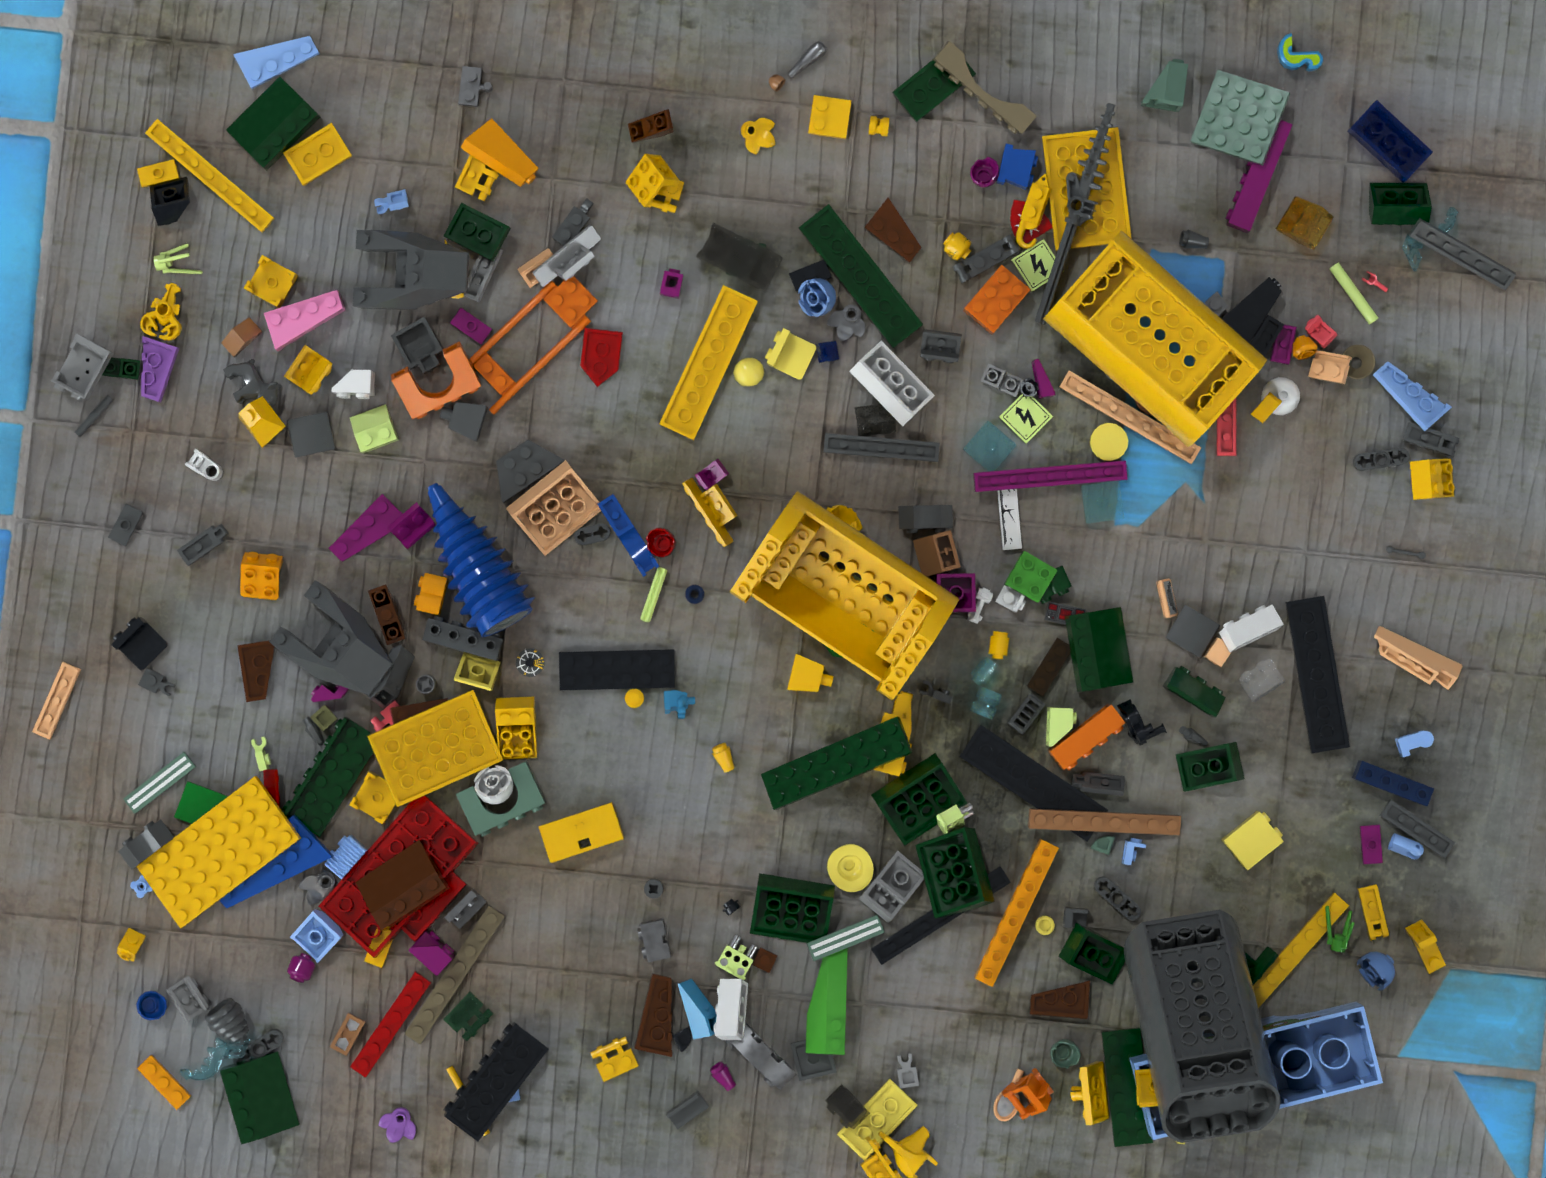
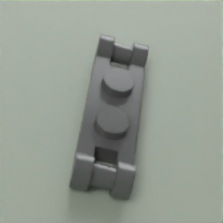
M1010 234L954 265L953 269L955 272H958L960 282L964 283L1020 252L1021 248L1019 245H1016L1014 235ZM1005 244H1008L1010 248L1007 252L1002 247ZM967 265L971 269V272L966 273L964 267Z

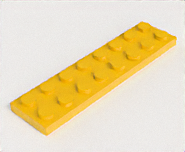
M722 286L659 425L689 439H695L758 303L757 300L727 286Z

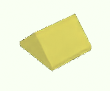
M463 652L454 681L493 691L501 662Z

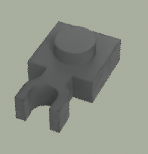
M146 668L138 684L153 693H157L158 689H160L167 696H170L171 693L166 691V686L175 687L173 683L163 682L164 675L149 668Z

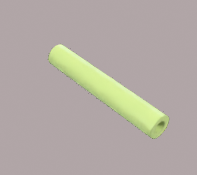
M1339 262L1336 263L1329 270L1370 325L1378 319V316Z

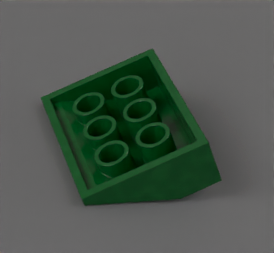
M279 76L226 131L267 171L283 155V152L288 150L320 116Z
M1121 607L1065 616L1077 692L1133 683Z
M936 753L871 794L904 846L938 824L936 817L938 814L954 805L961 808L968 804Z
M964 827L915 845L935 919L976 909L995 902L975 828Z
M759 873L750 934L805 943L827 935L835 885Z
M278 1051L222 1067L220 1074L241 1145L300 1125Z

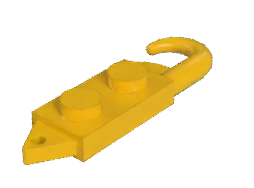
M1044 174L1035 183L1032 182L1020 217L1021 221L1016 233V242L1023 249L1032 248L1037 242V239L1034 238L1031 243L1027 244L1023 241V236L1026 229H1036L1041 223L1052 190L1049 187L1047 174Z

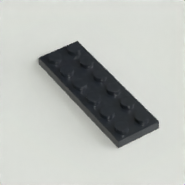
M674 649L559 652L560 690L675 688Z

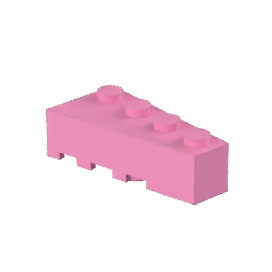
M335 290L265 312L264 316L275 350L279 352L290 343L295 342L303 335L345 311L340 292Z

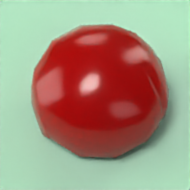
M656 528L651 530L646 536L648 550L656 557L671 555L675 549V537L668 529Z

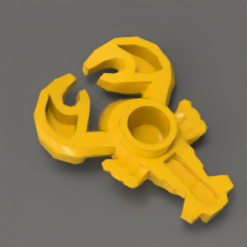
M174 283L165 285L167 292L162 297V300L155 298L152 302L151 308H155V311L147 312L140 321V328L149 336H157L151 330L153 327L155 331H158L155 319L162 326H165L161 332H168L166 335H159V338L162 340H174L182 331L181 323L175 318V314L178 315L180 305L175 304V295L181 292V288Z

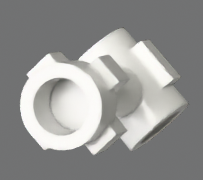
M984 587L977 589L976 612H968V621L978 624L982 620L980 613L984 603L989 604L993 597V593Z

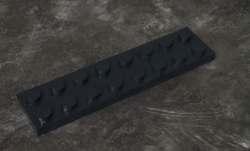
M1324 596L1285 602L1310 751L1313 754L1348 748L1350 745Z
M982 725L978 727L959 756L1037 809L1108 812V809ZM1070 830L1086 842L1094 833V831Z

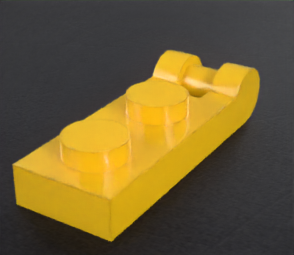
M1377 884L1357 888L1369 940H1376V937L1380 936L1383 938L1388 937L1389 932ZM1380 924V929L1374 930L1373 925Z

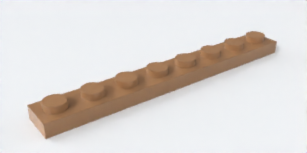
M1029 808L1028 819L1029 829L1180 835L1181 827L1180 815Z

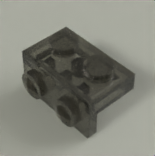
M881 404L855 407L858 436L869 437L876 434L896 432L895 418Z

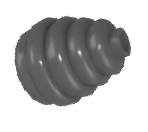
M232 998L221 1001L207 1013L205 1020L208 1022V1027L211 1031H215L218 1036H222L225 1040L229 1039L231 1043L238 1042V1044H241L248 1038L246 1034L249 1028L246 1026L245 1014L241 1011L242 1007Z

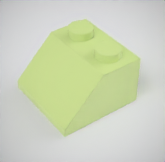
M386 404L350 417L354 436L360 452L363 454L399 441Z
M1047 707L1046 746L1053 747L1073 728V724H1076L1077 713L1073 712V708Z

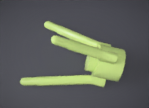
M188 244L154 256L155 268L157 271L162 270L163 274L170 272L186 274L203 273L201 270L169 268L172 266L173 260L190 256L189 253L170 256V254L187 248Z

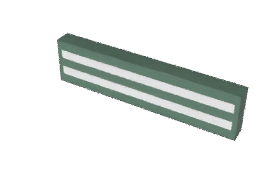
M183 752L123 798V800L133 813L136 814L196 768V765L186 752Z
M874 915L806 944L813 961H816L885 932L878 915Z

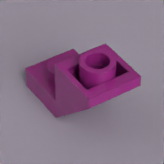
M325 684L317 685L311 693L313 696L311 701L319 702L340 699L345 696L349 689L336 685L335 689L337 691L334 692Z

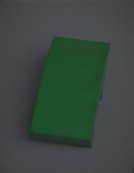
M111 357L102 376L138 380L140 360Z

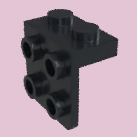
M134 617L127 623L126 626L128 628L124 632L120 631L113 637L114 642L111 645L116 650H120L138 669L144 670L168 646V643L142 617L137 619Z

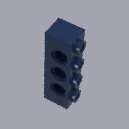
M1358 760L1352 776L1353 779L1423 806H1428L1434 791L1432 787Z

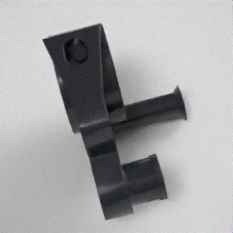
M1131 699L1117 705L1121 717L1125 721L1129 737L1139 746L1147 743L1146 740L1164 732L1167 733L1163 723L1154 729L1151 723L1144 726L1142 718L1136 706L1132 704Z

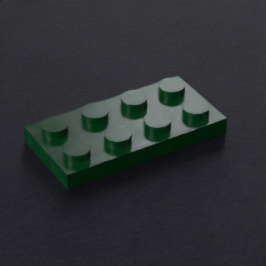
M934 60L930 61L892 92L916 123L963 86L960 83L955 84L949 78L950 74L945 70L942 72L935 67L934 64L936 62ZM966 62L971 76L974 77L976 73Z

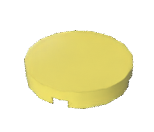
M1105 423L1098 426L1091 434L1090 447L1094 455L1103 461L1117 460L1124 455L1128 448V437L1122 427L1113 423Z

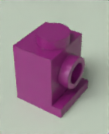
M669 268V271H664L660 295L679 299L684 277L683 274H680V270ZM674 280L676 285L670 287L669 281Z

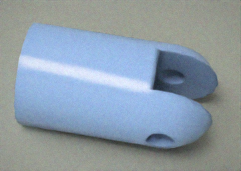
M1396 833L1393 834L1388 845L1389 850L1414 860L1419 859L1424 852V848L1419 842Z

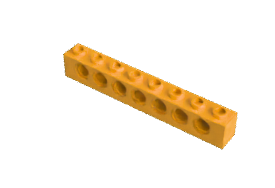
M1041 838L1039 839L974 975L975 979L993 987L1059 847Z

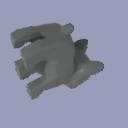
M254 359L240 364H232L223 369L226 377L230 380L235 376L242 377V388L233 393L237 403L242 404L246 399L256 400L263 396L271 407L276 404L278 389L281 387V384L277 382H263L254 366Z

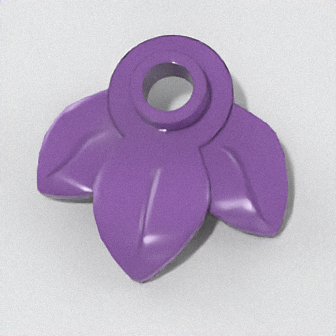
M396 1108L392 1113L384 1114L379 1121L380 1127L387 1128L386 1136L391 1143L399 1141L403 1136L413 1140L416 1134V1125L410 1120L411 1115L406 1108ZM397 1116H403L404 1119L400 1120Z

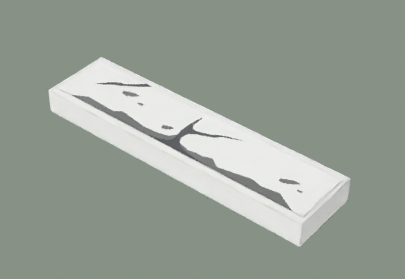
M1017 489L997 490L1002 550L1022 549Z

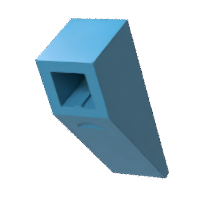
M693 979L679 983L678 987L693 1039L714 1035V1024L716 1023L717 1015L713 1006Z

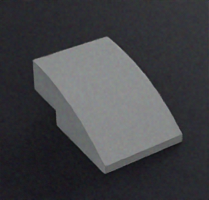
M897 851L858 899L889 923L924 880L923 872Z

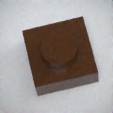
M760 947L752 965L770 973L778 955Z

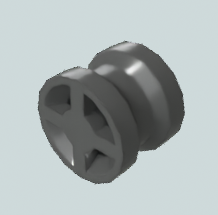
M650 879L646 882L644 892L649 898H658L663 893L664 888L660 880Z

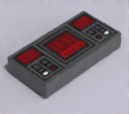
M1048 601L1044 620L1066 625L1065 616L1085 613L1086 609Z

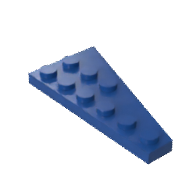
M293 815L289 821L301 839L219 901L226 908H229L334 857V855L296 815Z

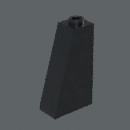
M1268 277L1221 319L1250 343L1281 294V285L1275 278L1271 279Z

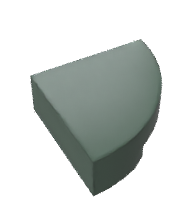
M1107 835L1098 838L1090 849L1109 855L1115 836Z

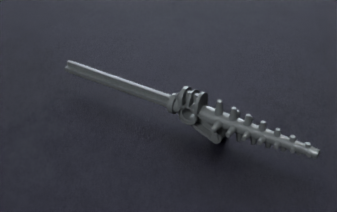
M1111 103L1106 104L1105 114L1100 116L1102 119L1101 125L1095 126V130L1098 131L1096 137L1089 138V141L1093 143L1092 148L1084 149L1083 151L1089 155L1087 161L1078 160V164L1085 167L1084 171H1082V176L1070 172L1066 177L1069 215L1065 218L1067 224L1035 318V322L1044 325L1046 321L1043 318L1051 309L1077 227H1081L1087 220H1093V212H1096L1094 209L1098 203L1088 200L1091 189L1102 190V186L1094 183V177L1104 178V174L1097 171V167L1107 163L1100 159L1102 152H1109V149L1104 147L1105 140H1111V137L1107 135L1108 129L1113 127V124L1110 122L1112 116L1115 115V105ZM1081 201V208L1076 210V203Z

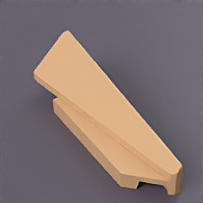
M1381 626L1377 628L1374 638L1378 640V650L1381 656L1429 685L1433 680H1436L1449 690L1458 679L1463 667L1462 664Z

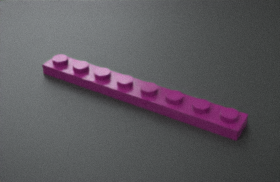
M1126 461L973 473L975 492L1128 480Z

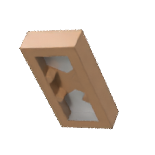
M348 1013L330 1047L347 1056L366 1021Z

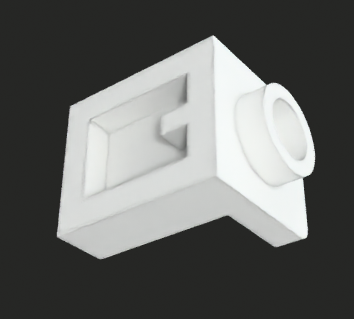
M1004 585L995 602L1016 613L1018 610L1021 611L1026 600H1024L1025 595Z

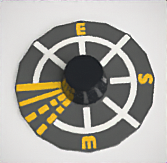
M525 649L517 656L516 667L522 675L533 677L543 670L544 658L535 649Z

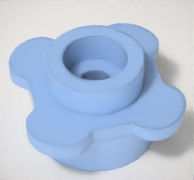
M143 875L137 881H133L130 884L131 889L135 890L138 898H143L144 894L153 891Z

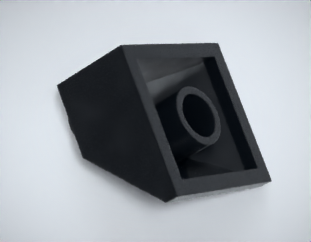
M187 177L150 186L151 209L158 226L177 222L190 203Z

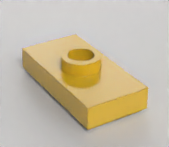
M174 159L137 168L142 188L179 179Z

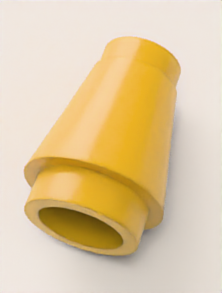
M721 743L712 748V755L724 773L735 768L730 747L726 743Z

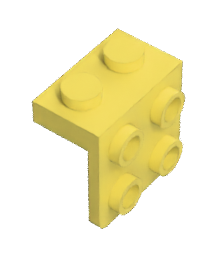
M783 328L782 332H777L773 340L776 342L774 348H769L765 359L768 360L767 365L801 380L816 351V346Z

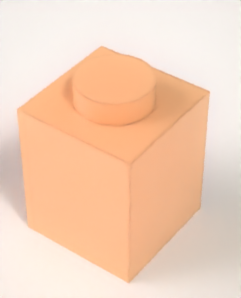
M1216 637L1203 657L1216 666L1222 667L1231 653L1222 638Z

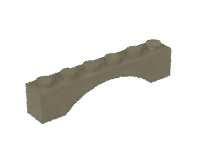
M950 41L946 42L932 59L936 62L934 64L935 67L942 72L944 70L950 74L949 78L955 84H962L965 87L963 90L969 96H976L979 99L978 103L984 109L990 108L994 112L992 115L998 121L1004 120L1008 124L1007 128L1012 133L1022 134L1037 117L1023 104L1004 102L983 91L971 76L964 53Z

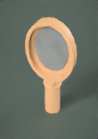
M1017 1068L1012 1082H1018L1022 1078L1024 1071ZM1001 1091L995 1099L993 1111L998 1120L1008 1121L1015 1116L1017 1109L1007 1097L1002 1095ZM1015 1093V1096L1020 1101L1018 1093Z

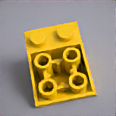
M535 697L496 698L497 742L502 758H537Z

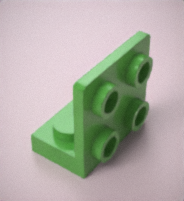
M1023 551L1004 585L1013 588L1038 603L1055 576L1057 569Z

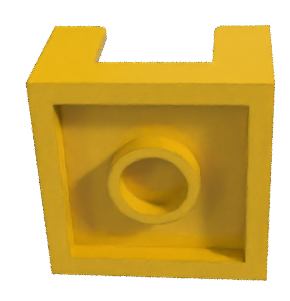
M262 255L258 261L259 267L251 281H247L244 289L277 308H281L299 275Z
M369 771L357 795L353 797L349 805L357 810L360 809L375 818L374 820L384 824L396 804L386 780Z

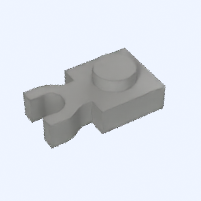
M908 1053L909 1058L906 1062L901 1060V1055H897L898 1062L902 1067L897 1069L900 1089L919 1086L916 1066H911V1053Z

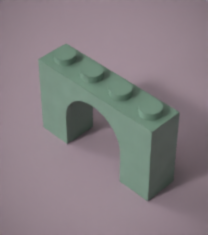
M527 761L508 769L518 791L517 802L509 812L500 814L488 810L477 795L474 788L475 785L456 794L475 836L480 834L483 837L491 833L490 829L495 826L500 829L508 825V820L515 818L517 821L526 817L525 812L532 810L534 813L543 809L542 804L546 803Z

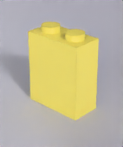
M1256 811L1221 839L1246 870L1252 868L1284 842L1281 839L1283 834L1277 827L1272 828L1269 824L1271 820L1265 812L1260 813V811Z

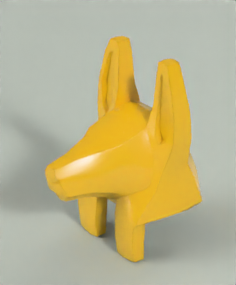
M924 1126L899 1142L893 1140L882 1131L878 1133L893 1149L895 1162L906 1177L918 1178L915 1173L927 1159L937 1166L938 1162L923 1150L930 1136L928 1129Z

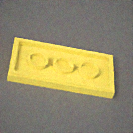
M889 1078L845 1124L837 1135L865 1161L874 1152L865 1138L868 1136L871 1140L875 1138L879 1145H881L884 1140L878 1133L882 1131L889 1136L918 1105Z

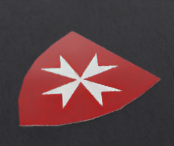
M1014 200L1012 204L1010 222L1015 238L1025 201ZM1043 214L1041 223L1036 229L1025 230L1023 236L1025 243H1029L1052 228V224L1045 214Z

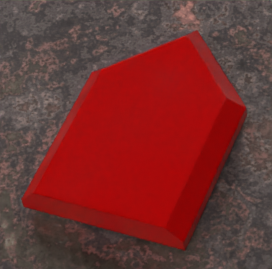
M591 328L584 329L580 366L597 387L619 370L623 332Z

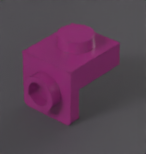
M716 459L702 471L698 472L695 477L698 484L705 490H708L725 478L729 472L720 460Z

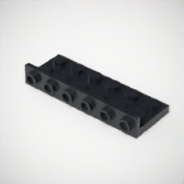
M515 1022L512 1025L509 1023L502 1032L504 1036L501 1040L497 1039L493 1043L491 1053L489 1055L485 1054L480 1060L479 1064L481 1066L477 1071L473 1070L467 1078L469 1082L465 1087L462 1085L455 1093L457 1095L456 1099L453 1102L449 1101L443 1109L445 1111L444 1117L477 1142L549 1049Z

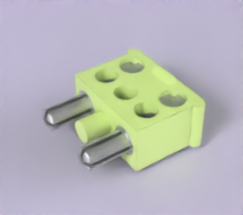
M971 803L961 808L954 805L936 816L938 826L943 834L953 832L965 825L964 819L974 814Z
M735 935L730 945H726L718 961H715V965L737 978L745 980V975L754 961L752 957L757 950V946L753 949L754 945L752 944L747 954L744 955L743 953L747 948L741 944L739 949L735 950L741 939L738 935ZM726 951L731 952L730 957H726ZM735 956H739L740 960L738 962L734 961ZM744 960L748 962L746 967L742 965Z

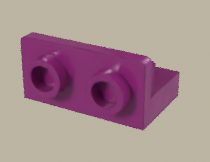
M416 502L390 524L388 529L400 540L406 549H409L436 524Z

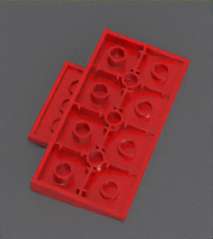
M424 795L407 805L318 907L373 958H376L401 930L416 942L466 887L467 883L454 870L479 842ZM420 840L450 889L391 927L389 930H392V932L374 951L370 948L373 938H378L382 934V930L372 916L356 881ZM378 927V933L374 936L375 931Z

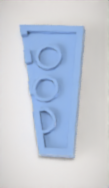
M311 36L233 55L251 89L320 53Z
M1386 362L1373 374L1424 431L1452 408L1447 403L1443 404L1438 400L1439 397L1433 393L1429 394L1422 389L1423 386L1418 382L1414 383L1408 379V375L1390 362Z

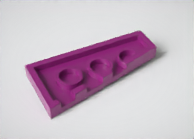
M381 494L328 549L344 562L391 533L388 526L403 513Z

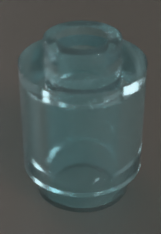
M985 657L984 660L981 659L970 673L973 676L971 679L979 686L981 684L986 685L996 673L995 669L998 665L988 657Z

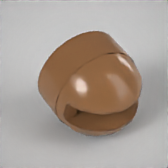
M776 74L770 77L769 85L777 92L782 88L786 80Z

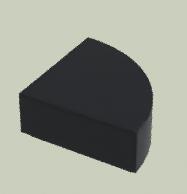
M690 1026L672 1035L681 1052L688 1047L691 1041Z

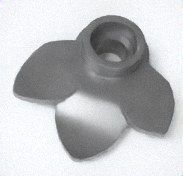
M848 305L843 310L833 312L827 322L828 326L837 327V335L840 341L849 339L853 333L862 337L865 332V323L861 319V310L856 305ZM854 311L855 317L850 318L848 312Z
M328 871L320 872L318 875L306 876L300 882L299 888L307 890L308 904H315L325 899L334 889L335 878ZM328 878L329 880L328 882L323 883L322 879Z

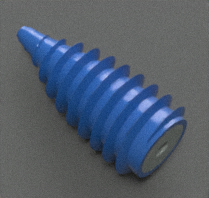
M435 483L427 488L434 512L432 517L436 519L437 524L433 532L439 533L440 536L435 543V547L443 548L444 550L439 556L438 561L442 563L448 562L443 575L453 576V580L449 583L448 588L459 590L454 598V602L465 603L460 614L471 615L466 626L468 628L477 627L481 637H487L510 627L526 617L533 610L530 604L535 597L526 598L523 593L529 584L519 585L516 580L521 572L511 573L509 570L514 560L504 561L500 557L506 548L496 550L492 544L497 537L487 538L483 534L487 526L478 527L474 524L473 521L476 516L469 517L463 511L464 507L460 508L441 485Z

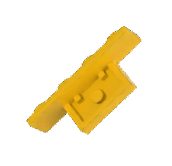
M693 478L683 482L686 494L692 498L696 509L705 518L707 526L715 533L716 540L723 547L734 542L724 525L738 515L719 486L715 484L702 493Z
M869 1136L865 1139L875 1152L874 1155L860 1164L869 1178H902L897 1170L892 1171L889 1165L892 1162L887 1155L884 1154L882 1156L879 1149H881V1146L875 1138L871 1140Z

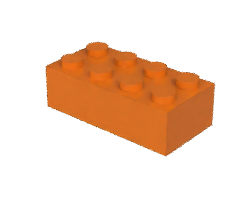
M1107 704L1047 751L1061 769L1070 770L1078 764L1077 760L1080 757L1086 758L1093 753V747L1096 745L1100 747L1105 744L1110 734L1116 735L1124 729L1122 725L1125 724V721L1112 704Z

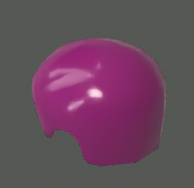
M991 157L983 160L978 159L970 171L973 183L980 187L992 186L999 176L1000 170L997 161Z

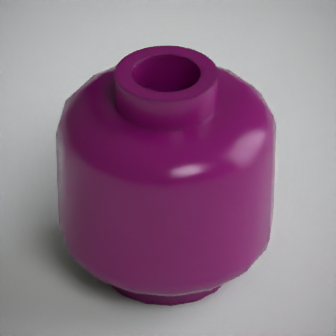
M301 953L300 956H293L287 969V973L290 975L289 978L300 983L310 980L315 963L311 961V956Z

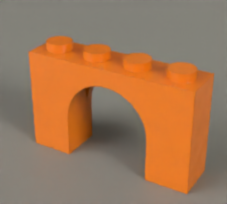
M460 341L443 349V355L453 373V379L450 385L441 392L430 393L421 389L416 383L409 367L391 374V381L412 419L423 418L427 415V412L433 409L435 411L444 407L445 403L450 401L456 402L462 398V395L466 393L472 394L481 387L480 379Z

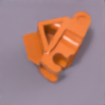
M1036 1068L1032 1069L1033 1074L1030 1073L1022 1077L1016 1083L1011 1082L1002 1091V1095L1007 1097L1020 1113L1019 1116L1022 1120L1030 1115L1033 1116L1047 1111L1052 1099L1050 1095L1054 1092ZM1022 1092L1028 1099L1029 1105L1026 1108L1015 1096V1093Z

